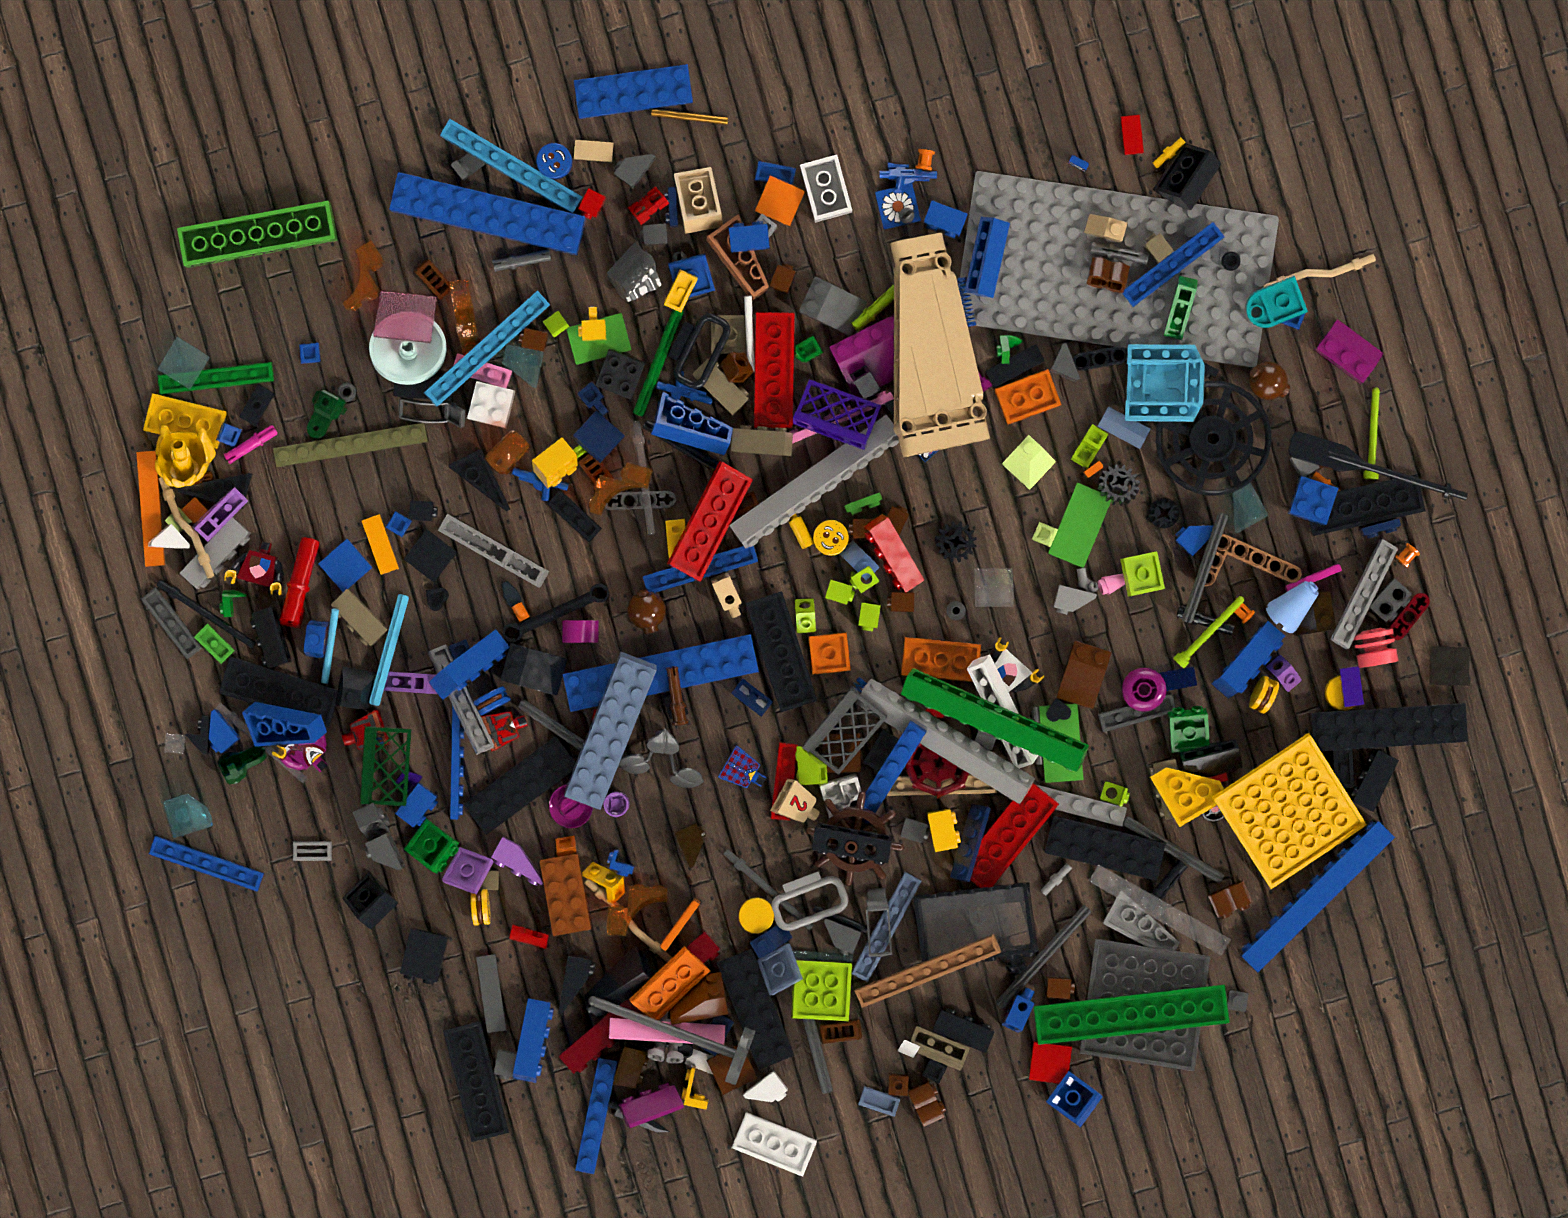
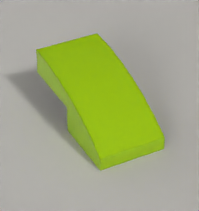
M1092 424L1071 460L1087 469L1107 438L1108 433Z

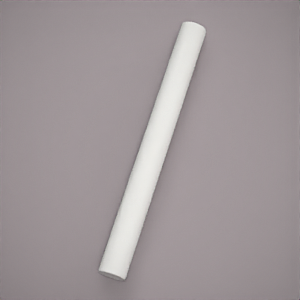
M747 295L744 296L747 358L755 372L752 296Z

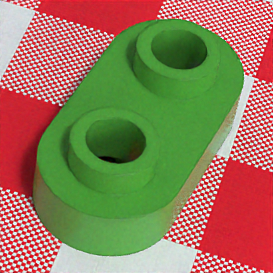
M879 492L847 504L844 507L847 513L851 512V515L862 512V507L869 505V508L880 505L879 501L883 499Z

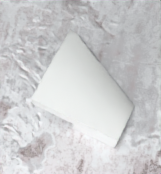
M856 773L830 780L828 783L819 784L823 800L831 799L838 810L850 807V804L858 799V793L861 792ZM826 807V810H827V813H828V816H829V819H830V817L832 816V814H831V812L829 811V809Z

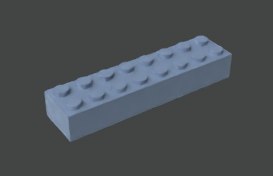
M620 651L566 786L564 797L601 810L657 671L655 664Z

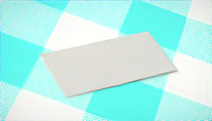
M904 1040L898 1052L914 1058L920 1046Z
M693 1049V1054L686 1059L685 1064L689 1066L695 1065L697 1069L713 1074L706 1061L713 1056Z

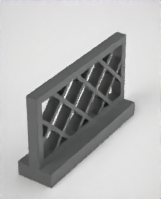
M851 686L804 742L802 748L807 752L810 751L839 775L885 721L887 716L860 695L857 689ZM857 699L864 703L865 711H854L853 704ZM876 713L881 718L877 723H869L868 714ZM865 714L866 724L855 725L854 715ZM845 715H852L853 725L842 726L841 718ZM867 727V735L857 738L856 728ZM853 728L854 738L843 739L842 729ZM840 729V739L830 740L829 732ZM854 741L855 749L852 752H845L844 742ZM830 743H841L842 752L831 753ZM819 744H828V754H820L815 749ZM832 756L843 757V764L839 768L832 763Z

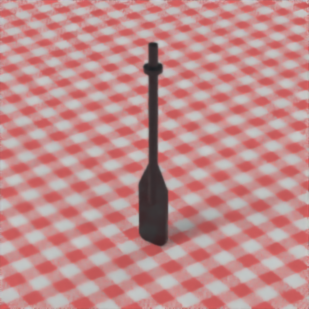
M1295 432L1290 440L1288 453L1295 459L1338 472L1365 469L1440 492L1443 498H1447L1450 495L1466 500L1468 496L1466 492L1451 488L1450 483H1446L1443 486L1365 462L1349 447L1303 432Z

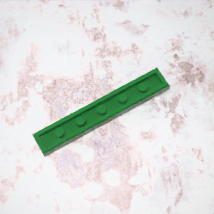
M272 362L157 375L160 395L274 381Z

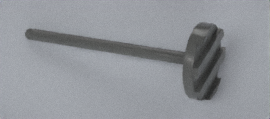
M591 996L588 1000L589 1004L594 1005V1007L732 1058L733 1060L725 1082L733 1085L737 1083L756 1032L745 1027L737 1049H733L601 998Z

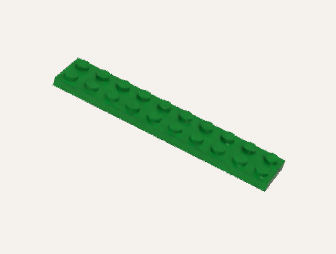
M1225 984L1034 1006L1038 1045L1230 1023Z

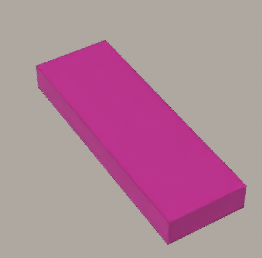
M1335 564L1299 579L1297 582L1287 584L1284 588L1288 592L1304 581L1314 583L1342 571L1340 564Z

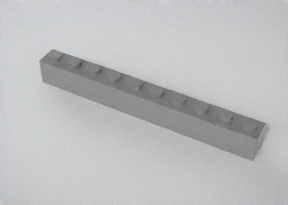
M885 415L875 422L865 450L845 443L729 526L745 549L754 546L764 535L771 534L778 525L788 522L791 516L802 512L805 506L811 502L818 501L822 494L832 491L839 482L849 479L853 472L866 467L870 460L880 457L886 449L896 446L899 443V439L894 432V424L889 417ZM866 428L861 433L866 435L868 428Z
M872 678L863 688L860 695L887 716L884 722L902 733L910 721L927 730L920 744L1018 804L1027 795L1035 780L1027 772L1017 768L1012 763L999 757L994 752L981 746L978 742L963 735ZM858 699L856 704L865 709L864 703ZM871 713V714L875 715L876 717H878L879 719L881 718V717L878 716L876 713Z

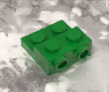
M1198 705L1191 707V710L1176 707L1171 712H1168L1172 753L1210 745L1206 708Z
M426 819L404 850L430 871L437 874L445 870L448 858L458 852L459 848L457 846L459 842L432 821Z

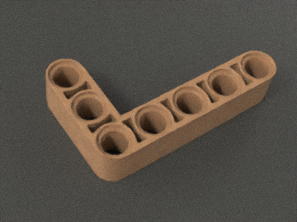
M1222 534L1221 537L1226 539L1227 544L1224 548H1217L1215 555L1219 558V562L1215 566L1211 565L1209 571L1211 580L1205 583V586H1210L1215 582L1226 555L1289 583L1299 581L1302 574L1297 566L1231 536ZM1237 545H1241L1244 548V553L1241 556H1237L1234 552ZM1255 553H1259L1262 557L1259 564H1255L1252 561V556ZM1272 561H1276L1279 564V569L1276 572H1273L1269 567ZM1289 569H1294L1297 573L1296 578L1293 580L1287 576Z

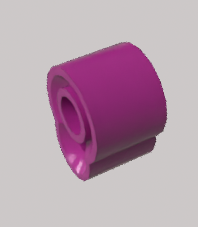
M562 620V643H599V620Z

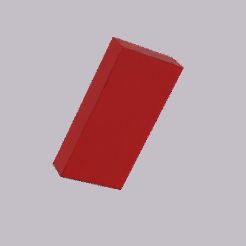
M1140 115L1120 117L1124 155L1143 154Z

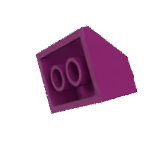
M1338 319L1315 348L1317 353L1359 384L1364 383L1384 354Z
M669 1082L659 1085L655 1091L651 1092V1089L642 1091L639 1097H626L622 1099L623 1103L619 1104L625 1124L629 1128L684 1108L675 1085H669Z

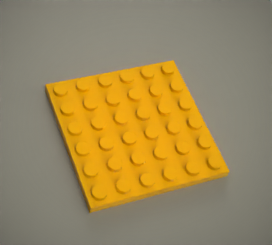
M1309 733L1212 797L1271 889L1367 826Z

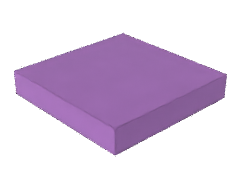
M459 847L442 881L477 895L494 861L491 858Z

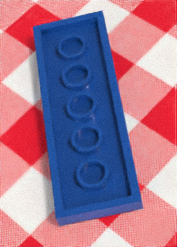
M688 64L574 80L579 119L693 103Z

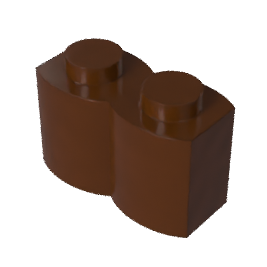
M1092 257L1086 284L1096 288H1106L1113 292L1124 293L1130 266L1119 261L1110 262L1103 257Z
M1243 880L1207 895L1216 916L1222 917V919L1233 915L1232 911L1236 909L1240 911L1248 909L1250 903L1253 902Z
M926 1081L908 1090L923 1126H927L945 1117L943 1113L946 1112L942 1101H937L935 1095L938 1092L934 1083L930 1085L929 1081Z

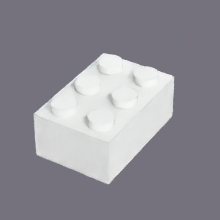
M837 155L800 165L815 223L852 213V207Z

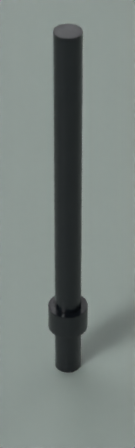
M161 579L158 581L157 586L169 593L168 596L174 600L178 599L250 648H254L257 642L181 593V590L177 587H172Z

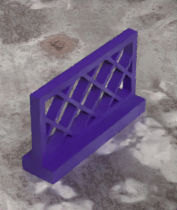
M809 379L797 411H795L793 416V424L865 450L881 405ZM811 386L819 388L821 395L812 398L809 393ZM833 393L838 396L840 401L830 405L826 396ZM824 398L827 406L817 410L813 401ZM849 400L855 401L857 408L848 411L844 403ZM809 403L812 404L815 410L809 414L801 412L803 406ZM841 404L845 413L835 417L832 408ZM871 407L876 410L874 415L866 418L862 409ZM829 409L833 418L823 420L819 413ZM860 411L863 419L853 423L850 414ZM847 416L851 424L846 427L840 426L837 420ZM865 422L868 428L866 435L859 433L855 426Z

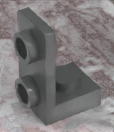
M467 153L460 160L454 161L451 166L461 179L465 181L486 163Z

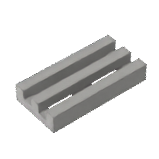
M293 841V861H332V841ZM327 845V849H297V846ZM297 853H327V856L297 857Z

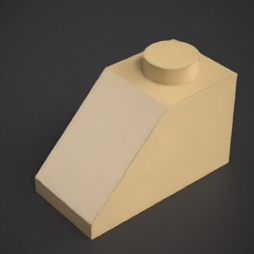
M1089 214L1084 233L1121 243L1128 223L1110 217Z

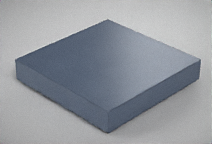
M785 944L757 960L769 995H775L803 979L790 944Z

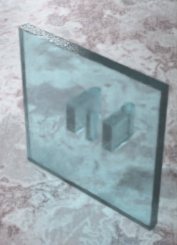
M177 337L157 370L191 389L210 357Z

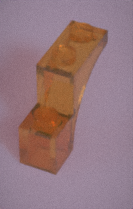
M372 240L355 250L360 262V279L353 294L343 302L344 307L348 311L359 309L363 306L362 302L367 299L372 301L379 296L378 292L381 291L369 271L372 270L374 272L383 267L382 263L385 260Z
M468 279L449 282L456 328L463 355L471 351L480 342Z
M627 462L626 467L624 466L621 471L622 481L600 475L594 484V490L596 491L594 498L590 499L589 512L601 516L607 503L618 493L631 488L648 489L653 470Z
M642 884L629 886L628 908H624L622 905L608 907L607 935L626 936L628 926L637 912L652 903L667 902L668 888L660 885L645 887Z

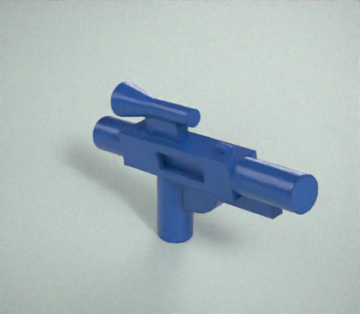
M888 162L887 169L889 171H879V178L897 180L895 192L899 194L902 193L903 185H911L914 181L937 179V171L905 169L909 168V164Z
M677 380L675 386L660 381L657 383V389L672 393L668 397L676 401L677 399L680 400L682 396L689 398L690 401L696 400L709 405L712 404L713 397L706 396V392L689 388Z
M514 467L512 475L519 476V480L532 483L535 489L542 491L541 500L549 501L550 487L547 489L533 471L529 472ZM561 481L555 488L567 491L569 483Z

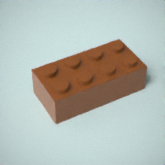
M579 853L541 859L540 866L553 936L591 930L592 924Z

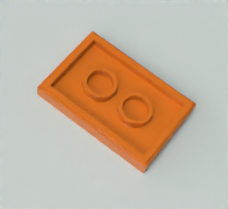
M1049 369L994 389L1007 425L1062 405Z
M698 899L692 900L662 941L660 948L665 951L668 949L700 905Z

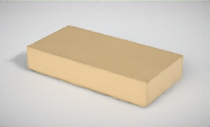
M575 140L574 160L612 162L614 143Z

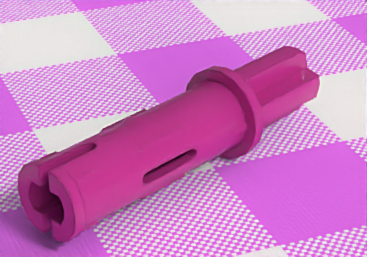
M270 425L259 433L255 432L254 436L229 452L224 453V456L229 464H232L258 446H263V443L278 433L275 427Z

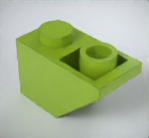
M798 746L795 758L798 762L796 776L801 785L828 783L827 765L810 751L807 752L803 749V746Z

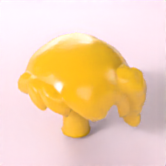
M166 425L160 427V436L158 437L155 450L158 456L157 460H155V470L168 486L177 488L192 486L204 476L209 463L216 456L214 446L208 438L206 430L200 428L197 435L196 433L189 432L171 433Z

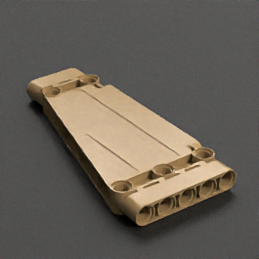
M942 233L890 243L895 263L893 429L898 436L902 456L909 457L990 439L985 418L987 409L981 401L983 399L981 381L957 279L954 272L950 269L952 262L946 252ZM938 259L943 262V267L938 265ZM902 266H905L907 268V274L903 272ZM973 408L978 412L977 417L973 414ZM938 415L943 419L942 424L937 420ZM902 423L907 425V432L902 429Z

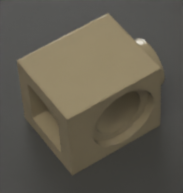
M1153 233L1145 239L1147 243L1144 245V248L1157 264L1174 252L1161 233L1157 236Z

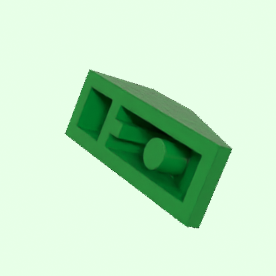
M1179 275L1163 336L1179 340L1183 339L1197 291L1198 280Z

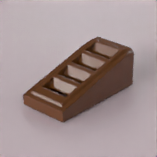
M428 258L413 270L439 300L454 288ZM430 266L431 268L424 275H422L421 272L426 267ZM435 271L436 275L428 281L426 278ZM440 277L442 280L433 287L431 284ZM445 283L447 286L438 293L437 289Z
M588 454L578 463L598 490L603 493L617 481L602 462L599 463L596 460L589 467H586L585 464L594 458ZM599 464L600 468L591 474L590 470ZM604 471L605 474L601 476L599 479L596 480L594 478L599 473ZM609 477L610 480L606 482L604 485L600 486L599 483L602 482L605 478Z
M860 1019L819 1025L822 1044L859 1040L862 1038ZM851 1025H853L854 1035H852ZM843 1026H846L847 1036H844ZM835 1027H838L839 1037H836ZM827 1028H830L832 1038H828Z

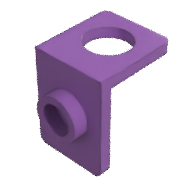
M1281 655L1266 666L1287 692L1302 681L1292 665ZM1277 663H1283L1280 669L1274 670V666Z

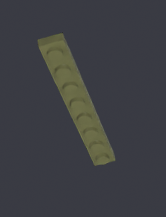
M425 423L277 447L273 448L276 467H283L428 442Z

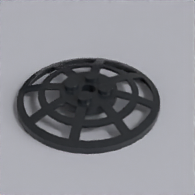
M1204 381V388H1224L1221 399H1205L1202 406L1219 405L1216 416L1205 417L1200 408L1196 416L1198 422L1192 429L1182 426L1183 422H1176L1175 424L1169 421H1158L1156 448L1163 468L1177 484L1196 494L1220 496L1242 489L1260 473L1269 456L1271 429L1264 409L1249 392L1229 382ZM1231 391L1245 397L1257 411L1246 416L1239 407L1228 402ZM1226 408L1234 411L1241 420L1231 424L1223 418ZM1259 418L1263 422L1265 431L1264 449L1253 447V430L1250 423ZM1244 426L1248 435L1247 445L1236 442L1235 431ZM1162 428L1173 431V447L1176 455L1165 459L1161 445ZM1179 433L1190 436L1191 447L1183 451L1180 450ZM1209 434H1216L1219 441L1216 444H1210L1207 440ZM1235 449L1245 452L1241 460L1232 467L1227 458ZM1195 453L1202 459L1200 470L1192 467L1185 458ZM1250 454L1260 456L1261 460L1255 470L1241 482L1236 471L1246 463ZM1180 461L1188 471L1197 475L1195 487L1181 480L1172 471L1170 466ZM1221 461L1226 470L1220 473H1207L1210 462ZM1229 476L1234 486L1222 490L1202 489L1205 478L1219 479Z

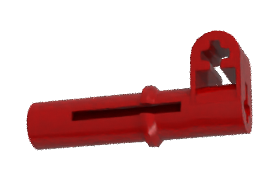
M301 538L290 582H287L288 590L280 616L281 625L298 629L302 626L304 600L306 593L310 591L308 585L320 544L315 539Z

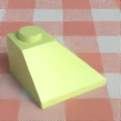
M1028 435L1002 465L1030 490L1056 461Z

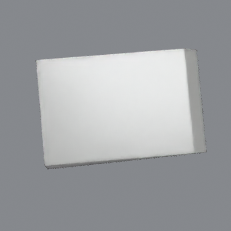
M170 524L148 542V547L188 549L190 544Z

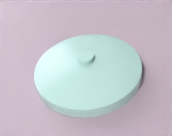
M413 312L398 313L383 320L375 328L369 343L370 358L377 372L389 381L406 385L423 382L435 375L444 363L447 350L445 336L439 325L429 317Z

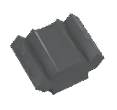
M636 243L607 272L608 279L615 287L618 295L627 302L635 300L662 285L656 272V264L653 257L647 251L642 250L639 245L637 246Z

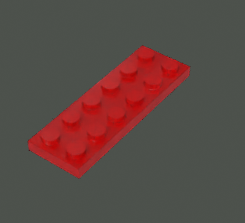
M756 312L754 428L758 426L793 428L795 313Z
M719 461L667 564L701 582L753 479Z
M1034 783L1020 804L1012 800L983 836L970 880L980 888L993 886L1057 808L1059 803Z

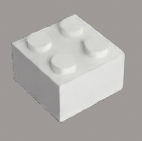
M476 381L467 419L507 428L515 391Z

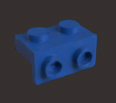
M619 849L609 853L607 864H610V869L617 870L616 874L625 877L628 874H633L634 865L617 861Z

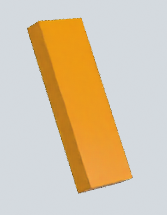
M381 515L362 520L380 574L399 569Z

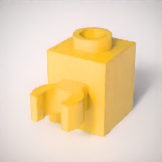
M589 307V320L581 321L582 325H578L579 337H582L583 341L607 340L605 319L597 320V307Z

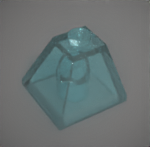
M185 794L163 801L174 838L213 826L212 816L209 813L208 807L190 795Z

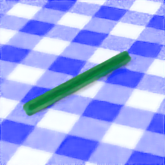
M672 310L633 411L638 416L643 417L683 316V310L682 312Z

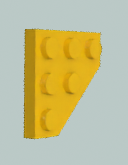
M1168 767L1150 776L1179 827L1215 807L1216 803L1212 797L1224 789L1218 780Z

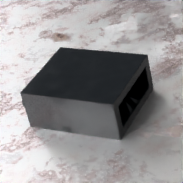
M412 927L400 974H403L404 978L409 980H415V977L423 979L422 982L433 985L434 982H438L450 936Z

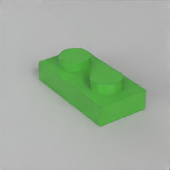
M206 624L194 637L220 664H223L236 651L209 624Z

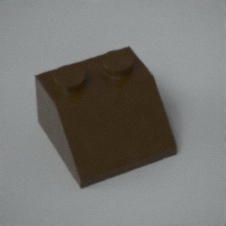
M1330 591L1318 593L1314 603L1295 631L1296 636L1336 629Z
M697 822L675 832L690 868L694 867L705 840L704 837L706 836L703 826H698Z
M626 1043L613 1084L636 1088L637 1084L641 1085L644 1076L641 1070L643 1066L647 1067L649 1061L646 1055L648 1050Z

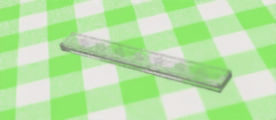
M1098 865L1089 880L1092 884L1219 955L1223 954L1231 940L1224 934L1101 865Z

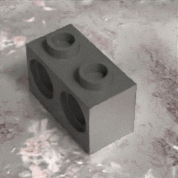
M1392 578L1373 599L1369 610L1383 622L1388 620L1391 622L1398 615L1396 611L1400 606L1404 608L1410 602L1409 596L1412 593L1395 578ZM1395 589H1399L1402 593L1399 600H1395L1392 596ZM1383 603L1389 606L1387 614L1380 612V606Z
M374 803L353 812L358 828L369 841L390 832L388 816L386 813L384 814L381 807L377 808Z

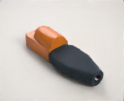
M508 581L501 584L504 599L514 611L519 622L529 618L530 616L522 603V598L517 589Z

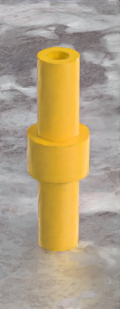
M1180 137L1170 147L1167 146L1162 151L1163 154L1152 164L1158 169L1168 158L1174 157L1176 155L1175 152L1186 142Z

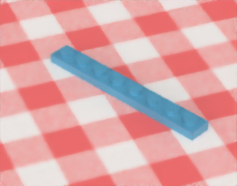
M449 119L440 134V137L569 213H574L582 199V196L544 176L540 171Z
M537 290L429 387L424 394L438 407L550 304Z

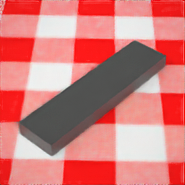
M157 587L141 598L186 659H189L203 648Z
M1171 693L1167 694L1163 702L1151 711H1137L1128 705L1099 713L1098 718L1102 732H1107L1168 715V712H1171L1176 707Z
M496 954L478 956L476 959L487 1033L505 1031L507 1028Z

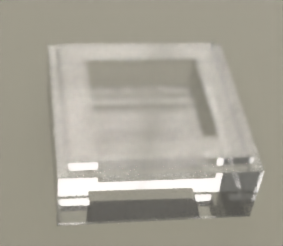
M166 733L164 752L184 754L186 735Z

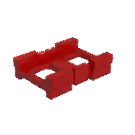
M656 186L647 192L648 195L642 197V200L640 199L639 202L636 201L628 207L641 225L649 220V215L654 214L658 208L662 210L669 204ZM658 196H661L654 203L650 202L651 200L653 201L654 199H656ZM644 206L645 210H643L640 214L636 215V213L643 209L642 207Z

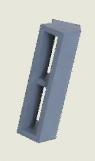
M1109 406L1098 424V427L1139 449L1150 431V428L1137 421H1125L1124 414Z

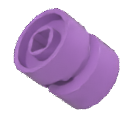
M612 792L604 800V809L610 816L620 817L629 809V798L623 792Z

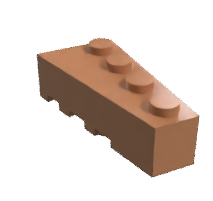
M738 214L708 235L706 241L744 292L752 296L753 301L766 292L769 285L754 250L731 253L729 228L733 227L732 224L742 223Z

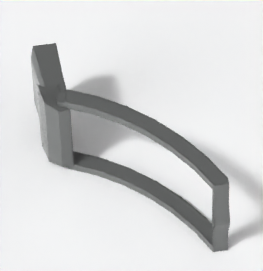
M399 398L398 410L399 418L421 423L449 422L459 428L465 427V410L456 406V403L452 401H443L440 404L445 405L444 419H419L403 415V401L420 405L434 404L430 401Z
M886 888L866 889L869 957L892 955ZM887 910L890 952L871 953L868 912Z

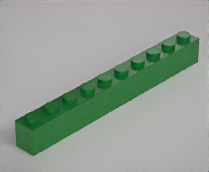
M914 668L907 675L901 695L910 701L921 703L926 708L937 710L944 716L953 717L962 724H969L978 731L987 732L996 739L1005 740L1015 747L1028 750L1031 754L1044 757L1049 762L1060 764L1070 771L1077 772L1089 748V745Z

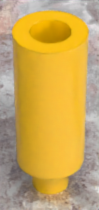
M795 513L790 517L791 521L789 524L803 550L813 545L814 541L802 517H798Z

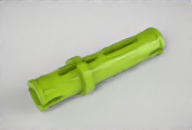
M894 284L871 306L865 308L863 313L851 323L858 332L871 321L873 322L876 319L875 317L894 300Z

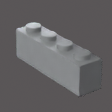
M232 517L204 546L205 552L210 557L213 573L216 575L224 568L222 564L227 559L230 561L237 554L235 550L240 545L243 547L250 540L248 536L251 532L235 517ZM197 554L180 574L196 589H200V587L204 589L211 580L207 578L203 566L199 564Z

